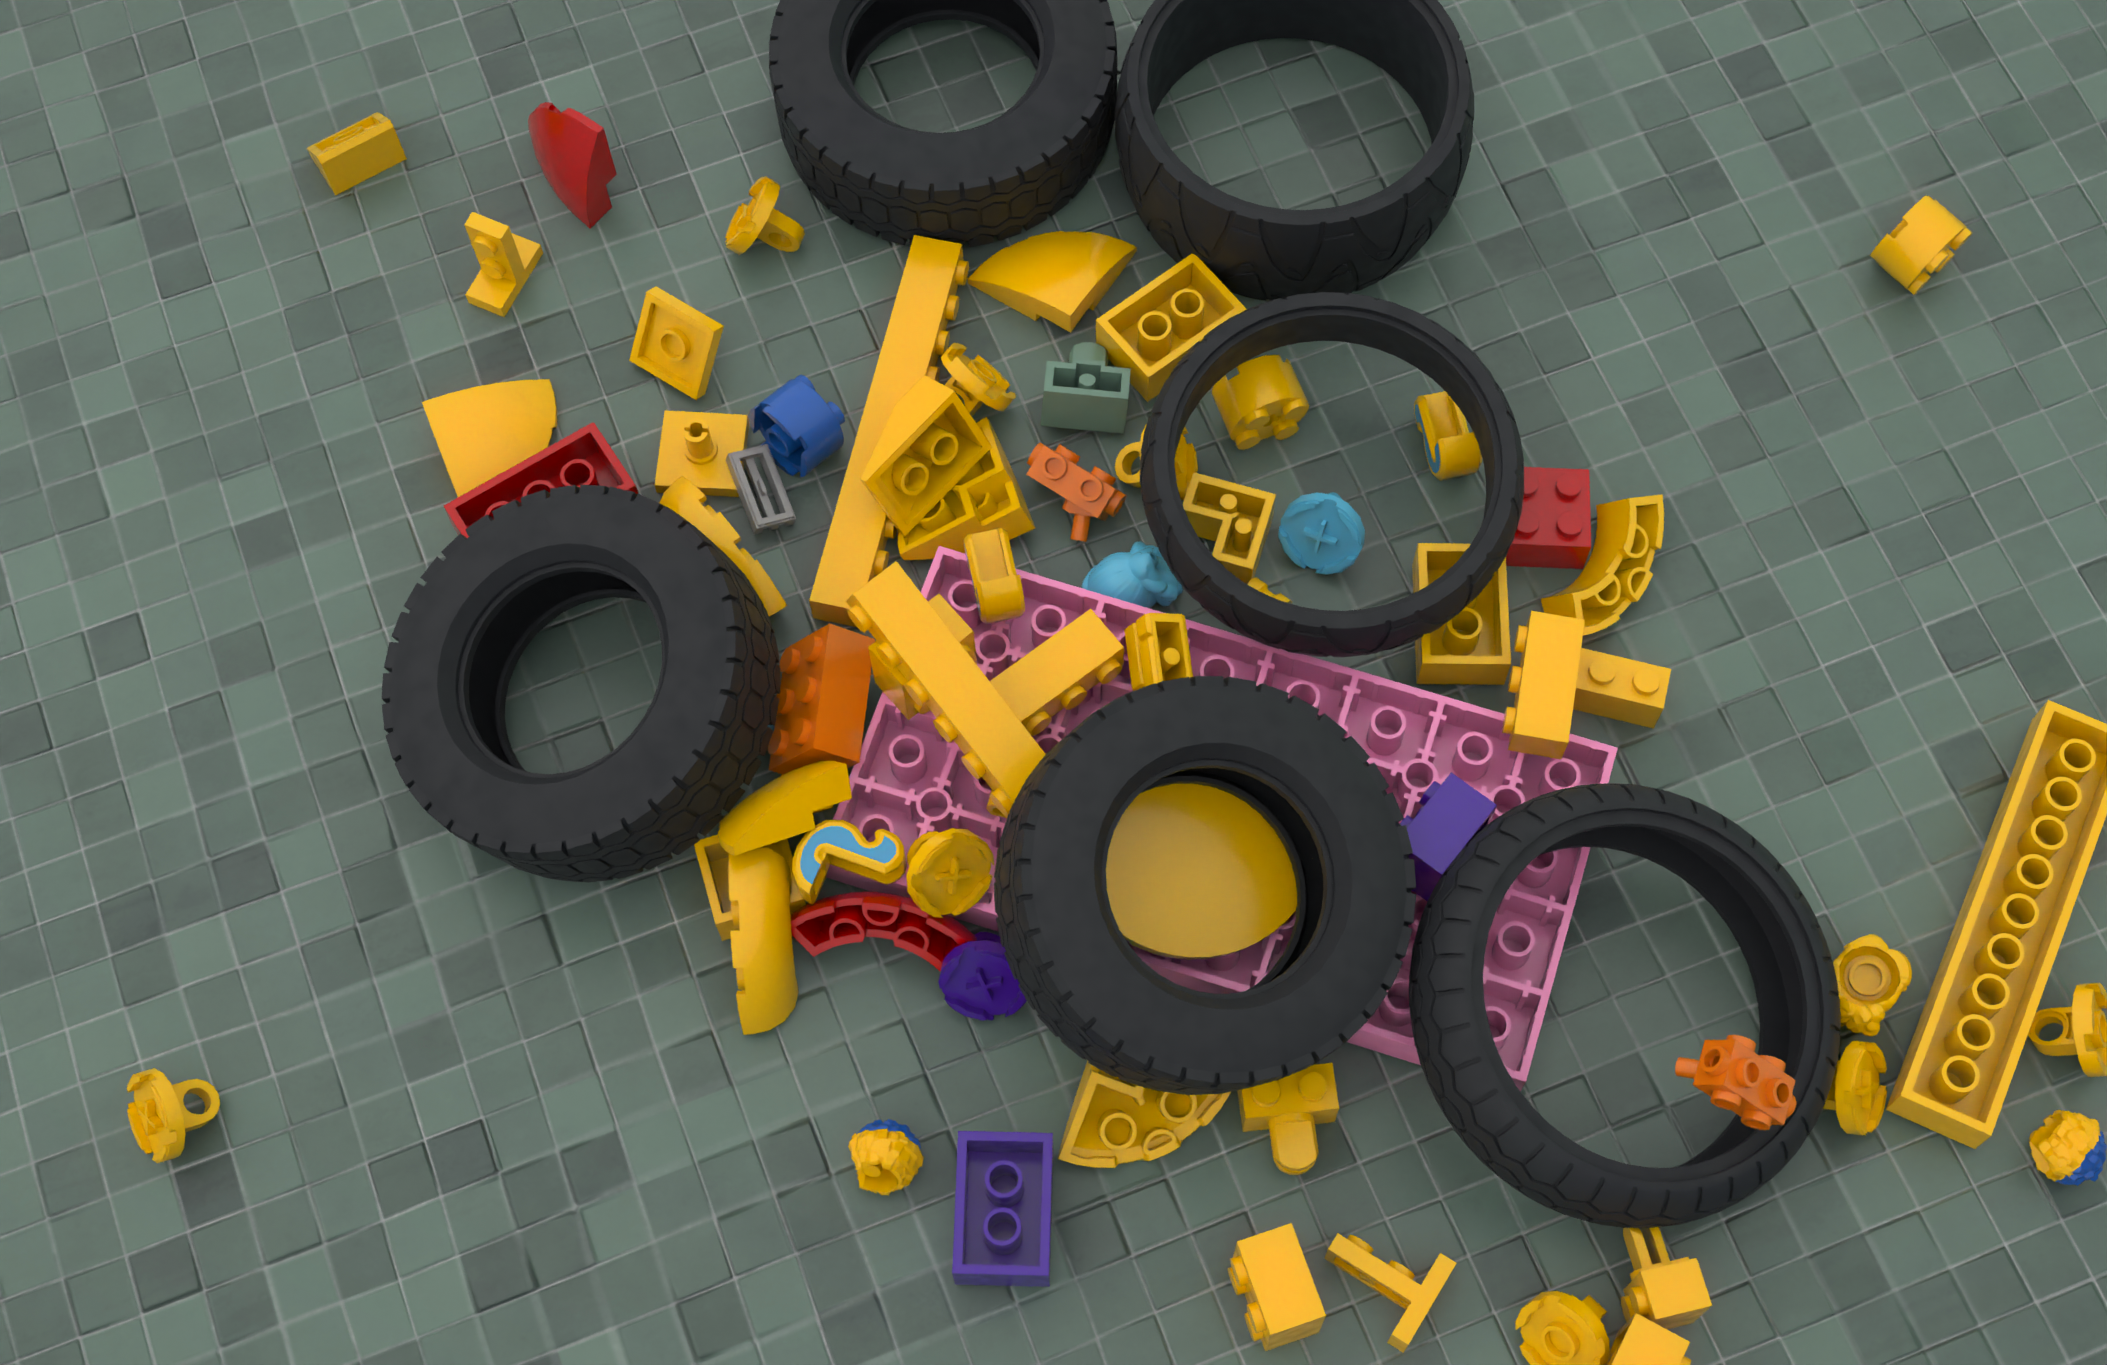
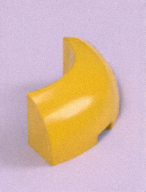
M682 476L663 493L659 503L672 509L694 525L738 566L752 584L764 604L769 617L786 607V602L757 559L754 560L746 549H738L736 544L741 541V538L722 513H716L710 505L703 506L702 503L707 501L706 496L688 479Z
M1663 494L1627 498L1596 505L1597 531L1590 559L1579 577L1566 589L1550 597L1541 598L1544 613L1584 619V636L1603 630L1620 619L1619 615L1632 602H1638L1653 576V573L1649 570L1653 562L1655 550L1662 547L1664 532Z
M765 847L736 856L729 853L728 860L729 901H731L732 921L734 927H739V929L731 930L730 936L733 968H736L738 989L742 990L737 991L736 998L743 1035L769 1031L784 1022L794 1010L799 993L790 922V866L783 856Z

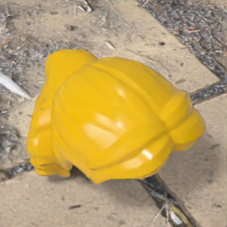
M1869 934L1846 944L1844 950L1833 961L1839 991L1841 1027L1845 1025L1851 1032L1862 1033L1865 1036L1872 1037L1880 1031V1022L1884 1019L1885 1012L1891 1009L1901 993L1907 990V986H1909L1912 978V969L1908 958L1901 951L1889 949L1881 937Z

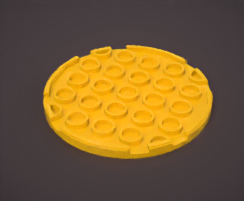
M1170 784L1155 787L1140 793L1122 814L1113 832L1106 864L1107 893L1119 930L1124 938L1135 947L1153 954L1185 960L1221 957L1258 943L1277 930L1296 911V880L1291 861L1283 843L1275 830L1260 813L1246 802L1228 792L1199 784Z

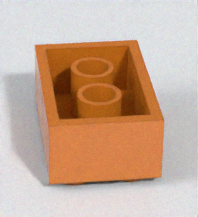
M829 623L785 649L779 664L782 678L780 694L776 696L780 700L774 732L768 745V752L771 754L770 771L783 775L817 761L833 760L847 764V769L860 763L872 668L868 647L875 642V639Z

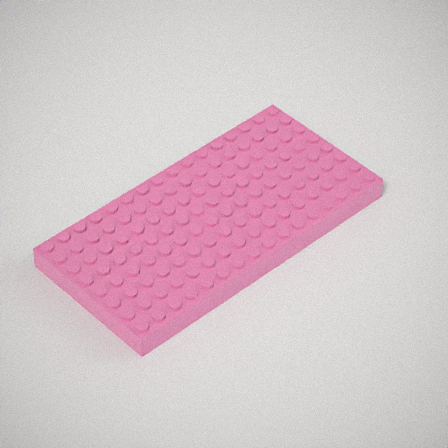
M938 546L921 593L927 601L940 594L974 631L977 666L989 681L1089 609H1092L1124 646V665L1116 678L1104 685L1099 682L1087 691V696L1079 705L1071 710L1062 709L1051 717V723L1042 732L1032 736L1045 754L1092 713L1118 697L1133 691L1124 630L1132 623H1136V620L1144 614L1163 612L1016 569L1017 575H1020L1025 612L1019 618L985 624L979 616L966 554ZM1185 619L1193 677L1223 676V679L1233 677L1255 681L1256 686L1263 683L1288 692V698L1296 696L1319 709L1317 713L1319 716L1325 713L1347 731L1344 734L1345 738L1352 736L1370 756L1367 760L1368 764H1376L1390 786L1385 791L1387 794L1393 792L1403 818L1409 815L1414 819L1422 806L1419 804V801L1434 781L1442 784L1451 772L1497 805L1491 822L1510 809L1540 795L1574 786L1609 782L1618 750L1617 747L1570 734L1569 743L1562 760L1508 750L1510 734L1502 733L1505 715L1503 713L1308 655L1291 653L1283 649L1270 647L1241 635ZM882 691L862 743L860 763L853 766L849 776L852 799L839 803L833 820H844L855 825L868 842L876 839L875 832L879 829H885L894 833L900 838L904 846L907 864L906 871L899 880L889 885L830 865L826 877L871 892L889 893L911 898L907 891L906 875L909 869L907 853L913 842L928 832H942L951 828L968 829L983 839L992 851L994 865L991 863L989 874L993 877L988 890L978 903L965 913L956 916L951 913L948 915L999 932L996 922L998 915L995 913L994 883L996 879L994 874L997 850L1000 847L999 842L1007 818L992 815L987 811L986 807L992 789L983 777L976 779L967 770L961 760V757L965 754L953 740L949 743L939 734L933 724V720L936 717L931 710L925 714L917 713L910 720H907ZM1591 847L1561 849L1544 853L1532 860L1516 877L1505 893L1495 913L1488 934L1483 967V990L1487 1019L1502 1062L1520 1092L1527 1080ZM1416 894L1414 923L1408 925L1409 928H1412L1406 956L1400 959L1403 964L1392 987L1388 991L1386 990L1388 994L1373 1016L1367 1019L1368 1021L1347 1042L1421 1065L1411 1027L1409 974L1412 948L1427 901ZM1296 911L1277 930L1258 943L1221 957L1192 960L1169 958L1147 952L1131 945L1128 940L1126 941L1144 963L1159 975L1177 985L1213 994L1239 993L1247 991L1259 983L1281 958L1292 934Z

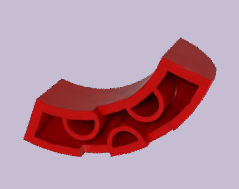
M850 892L819 899L813 905L807 904L793 912L790 921L792 936L813 957L836 946L863 942L865 937H876L893 940L894 946L920 956L939 971L944 958L955 947L969 941H977V937L948 914L941 915L944 918L933 917L922 911L911 898L881 892Z

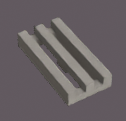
M768 444L729 453L726 457V463L754 535L762 533L763 529L769 528L770 531L778 529L779 525L785 524V526L794 525L796 516ZM755 457L760 459L781 514L775 515L766 487L754 461ZM740 461L744 462L765 518H762Z

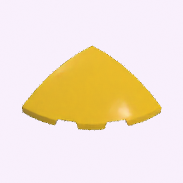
M1056 231L1028 237L992 255L968 278V284L1034 321H1037L1042 316L1071 333L1088 308L1092 311L1095 309L1137 252V247L1121 239L1095 232Z
M550 379L519 380L482 385L448 393L422 402L457 497L462 496L547 448L552 436V430L557 428V406Z
M987 417L978 421L977 425L992 448L906 536H903L898 531V548L903 560L934 559L938 546L965 553L963 541L967 534L1003 528L1007 531L1009 540L1035 529L1019 484Z
M833 760L817 761L789 771L757 789L732 808L719 822L718 838L720 845L726 852L736 856L816 829L814 813L832 808L834 804L852 799L847 764Z
M1087 1060L1057 1158L1075 1165L1094 1168H1116L1121 1163L1157 1159L1179 1148L1181 1142L1200 1126L1208 1125L1220 1111L1231 1092L1223 1094L1182 1095L1155 1091L1120 1080L1118 1077H1113L1089 1064Z

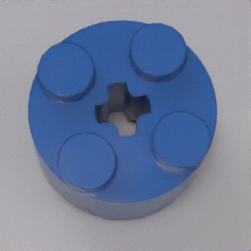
M798 375L795 379L787 381L749 411V424L753 433L760 429L766 440L761 445L768 444L775 464L789 475L794 476L797 472H800V477L806 476L843 446L844 436L840 425L845 422V417L835 403H826L816 392L811 381L804 375Z

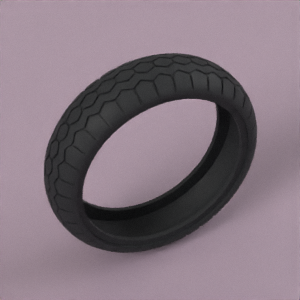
M1603 783L1556 790L1535 797L1510 809L1479 831L1461 850L1444 872V875L1439 879L1422 913L1412 948L1409 974L1411 1027L1419 1061L1435 1100L1454 1131L1485 1166L1515 1190L1561 1214L1587 1222L1621 1228H1655L1679 1225L1716 1214L1752 1195L1779 1173L1800 1149L1815 1126L1825 1105L1839 1054L1841 1012L1836 973L1828 944L1819 922L1793 878L1766 847L1735 822L1687 797L1640 785ZM1578 847L1608 848L1624 851L1648 859L1681 877L1714 907L1738 942L1753 979L1760 1022L1758 1055H1768L1786 1063L1784 1073L1796 1080L1793 1089V1095L1796 1098V1108L1792 1115L1786 1119L1784 1125H1771L1769 1130H1758L1744 1125L1741 1122V1116L1736 1114L1723 1133L1702 1153L1688 1162L1673 1168H1649L1608 1159L1583 1148L1549 1124L1530 1105L1509 1075L1495 1046L1484 1002L1483 967L1488 934L1495 913L1516 877L1532 860L1544 853Z

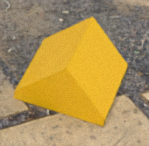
M379 112L307 147L310 156L335 196L407 159L390 119Z

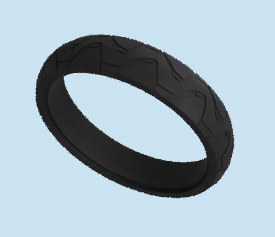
M1335 292L1297 294L1288 296L1286 299L1278 298L1259 304L1227 319L1208 332L1201 342L1198 341L1177 363L1151 410L1153 412L1152 416H1149L1144 431L1140 460L1142 501L1152 535L1159 552L1172 574L1186 592L1200 603L1203 609L1226 626L1262 644L1291 653L1317 657L1369 655L1411 643L1423 637V634H1429L1437 630L1470 604L1491 581L1494 572L1498 571L1513 542L1522 512L1524 457L1520 434L1514 414L1504 392L1498 383L1495 382L1491 372L1471 349L1440 324L1414 310L1371 296ZM1313 341H1340L1368 346L1394 355L1432 378L1452 398L1470 424L1479 445L1486 476V503L1482 525L1471 545L1459 560L1441 577L1405 598L1381 606L1348 611L1319 610L1286 603L1261 593L1229 572L1212 556L1190 524L1180 499L1174 464L1181 434L1199 401L1214 384L1243 362L1282 346Z

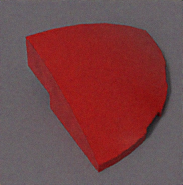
M552 102L541 103L529 115L528 119L529 133L536 158L545 178L558 198L572 214L591 229L612 208L606 184L617 175L604 128L572 108H567L560 112Z

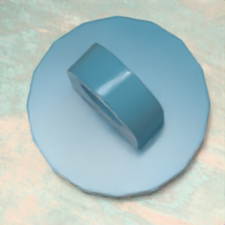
M1316 492L1301 495L1289 504L1281 518L1278 538L1284 552L1296 565L1304 569L1308 566L1311 569H1316L1315 573L1328 575L1342 572L1354 564L1364 546L1365 529L1358 513L1338 494L1334 492L1328 494Z

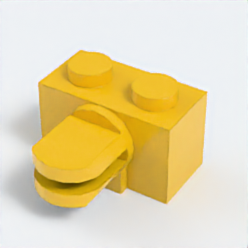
M1333 1063L1312 1065L1282 1079L1237 1090L1243 1132L1269 1129L1274 1163L1280 1171L1288 1175L1306 1173L1314 1166L1319 1153L1315 1124L1332 1123L1336 1120L1339 1103Z
M1659 1227L1641 1228V1230L1640 1228H1623V1237L1634 1269L1630 1273L1632 1281L1624 1289L1625 1296L1621 1297V1307L1626 1322L1637 1313L1665 1329L1694 1323L1712 1306L1697 1258L1689 1259L1688 1256L1670 1261Z

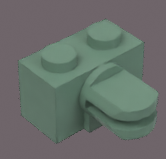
M1082 342L1074 345L1069 354L1068 362L1047 361L1041 426L1124 434L1131 368L1108 366V354L1105 347L1093 342Z

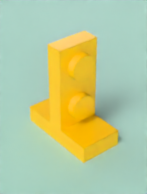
M472 212L464 226L481 270L465 295L468 303L505 317L543 255V250L540 244L511 233L509 226Z
M1337 1233L1324 1259L1406 1310L1387 1342L1404 1353L1457 1263L1440 1253L1420 1285L1413 1280L1415 1277L1414 1273L1402 1264L1393 1260L1386 1264L1372 1255L1373 1248L1362 1239L1351 1234L1345 1238Z

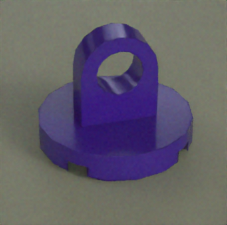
M979 932L975 934L977 941H969L955 947L944 958L939 974V988L945 994L944 1000L960 1014L982 1021L994 1020V1015L1005 1013V1017L1015 1014L1026 1003L1027 1000L1018 987L1020 983L1018 979H1014L1005 957V947H1002L1000 937L996 934Z

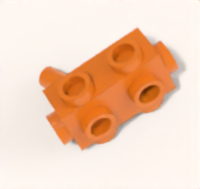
M1040 442L1028 458L1027 464L1031 467L1026 475L1065 498L1062 509L1074 514L1070 539L1087 542L1091 517L1103 521L1107 519L1108 515L1114 517L1123 506L1127 495L1113 487L1116 478L1096 466L1089 472L1079 466L1077 463L1081 457L1061 444L1057 446L1056 450H1053Z
M1728 1035L1726 1040H1705L1699 1060L1679 1057L1676 1061V1076L1694 1079L1693 1086L1709 1095L1712 1104L1723 1109L1732 1110L1741 1116V1122L1748 1127L1758 1130H1769L1771 1125H1784L1786 1119L1792 1115L1796 1108V1098L1793 1095L1796 1080L1784 1073L1786 1063L1776 1057L1756 1054V1043L1747 1037Z

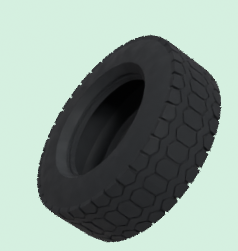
M780 0L776 9L769 40V75L784 146L797 174L809 191L828 210L831 208L833 214L850 225L854 223L857 229L872 236L878 237L880 233L883 240L905 245L907 239H909L911 246L914 235L960 243L962 248H964V241H968L969 247L994 243L993 235H996L998 241L1021 234V225L1027 231L1047 220V214L1052 217L1069 203L1070 198L1073 199L1087 184L1088 178L1092 177L1100 164L1111 137L1117 97L1118 58L1116 31L1107 0ZM935 20L970 21L997 30L1014 41L1025 52L1036 70L1034 79L1025 94L1008 111L986 124L957 132L934 133L918 131L889 121L875 112L856 91L854 84L860 68L868 56L882 42L905 28Z
M572 485L551 488L550 492L543 490L521 497V503L513 500L493 510L494 519L486 514L465 529L469 536L468 538L460 533L441 551L446 559L443 561L439 557L435 558L420 577L427 582L425 586L417 583L404 604V607L410 610V612H401L392 637L398 642H389L384 668L390 673H383L382 700L386 702V704H382L384 730L389 733L386 735L392 759L396 762L395 766L411 794L437 822L456 837L519 870L545 878L573 882H597L613 880V878L620 879L641 873L643 868L650 870L673 859L671 852L679 855L700 841L697 835L698 832L706 836L724 818L721 814L722 809L728 813L731 811L745 792L740 786L742 783L750 785L762 763L756 757L758 755L765 756L773 730L768 725H775L780 700L774 695L780 694V667L777 664L780 663L776 637L773 634L775 632L767 610L746 575L719 547L675 511L643 495L614 487L608 488L597 485H580L578 487ZM611 597L630 598L646 602L654 614L660 631L662 667L652 703L641 722L631 735L615 750L586 767L556 774H539L525 771L511 748L505 722V703L509 682L525 648L550 621L579 604Z
M1194 676L1158 682L1157 684H1151L1127 693L1092 713L1047 752L1026 779L1010 809L999 842L1000 847L997 850L994 874L996 879L994 883L995 913L998 915L996 922L1002 947H1005L1006 950L1004 953L1014 979H1018L1020 983L1018 987L1033 1010L1036 1009L1037 1013H1039L1037 1016L1056 1037L1059 1036L1061 1042L1079 1057L1087 1059L1089 1064L1113 1077H1118L1120 1080L1147 1089L1182 1095L1223 1094L1282 1079L1314 1065L1340 1048L1343 1043L1345 1044L1368 1021L1367 1019L1373 1016L1387 996L1388 992L1386 990L1388 991L1392 987L1403 964L1400 959L1406 956L1412 928H1409L1408 925L1414 923L1416 894L1411 893V890L1416 888L1414 859H1409L1408 857L1413 851L1406 825L1401 826L1399 821L1404 819L1393 792L1387 794L1385 791L1390 786L1376 764H1368L1367 760L1370 756L1352 736L1345 738L1344 734L1347 731L1325 713L1319 716L1317 714L1319 709L1296 696L1288 698V692L1263 683L1256 686L1255 681L1227 677L1223 679V676ZM1170 784H1199L1217 788L1241 799L1260 813L1275 830L1283 843L1291 861L1296 880L1297 908L1295 923L1290 940L1281 958L1259 983L1247 991L1231 994H1213L1177 985L1159 975L1144 963L1129 946L1119 930L1107 893V855L1113 832L1122 814L1140 793Z

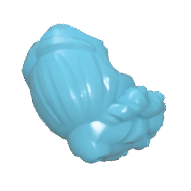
M1141 541L1135 542L1130 552H1117L1105 557L1088 572L1082 583L1083 589L1147 608H1151L1156 602L1162 606H1169L1183 591L1182 585L1170 571L1158 547L1146 545Z

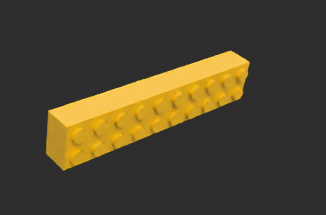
M2050 700L2044 704L2031 720L1886 1110L1973 1149H1976L1992 1136L2107 816L2106 723Z

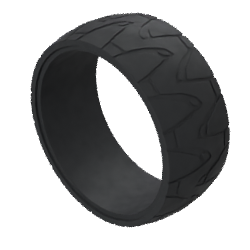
M1155 0L1139 24L1122 64L1115 103L1114 124L1116 145L1120 158L1119 165L1124 184L1147 231L1151 232V236L1157 244L1177 263L1190 254L1198 256L1231 293L1265 301L1266 299H1286L1288 296L1318 292L1352 293L1354 290L1360 291L1386 278L1407 263L1425 245L1447 215L1463 179L1473 139L1474 91L1469 64L1462 40H1459L1460 35L1438 0ZM1264 39H1307L1336 45L1355 52L1372 61L1391 75L1406 90L1419 108L1427 125L1432 145L1423 158L1398 181L1362 200L1325 209H1279L1254 204L1231 196L1194 174L1168 146L1158 129L1154 114L1171 87L1185 73L1216 53L1240 44Z

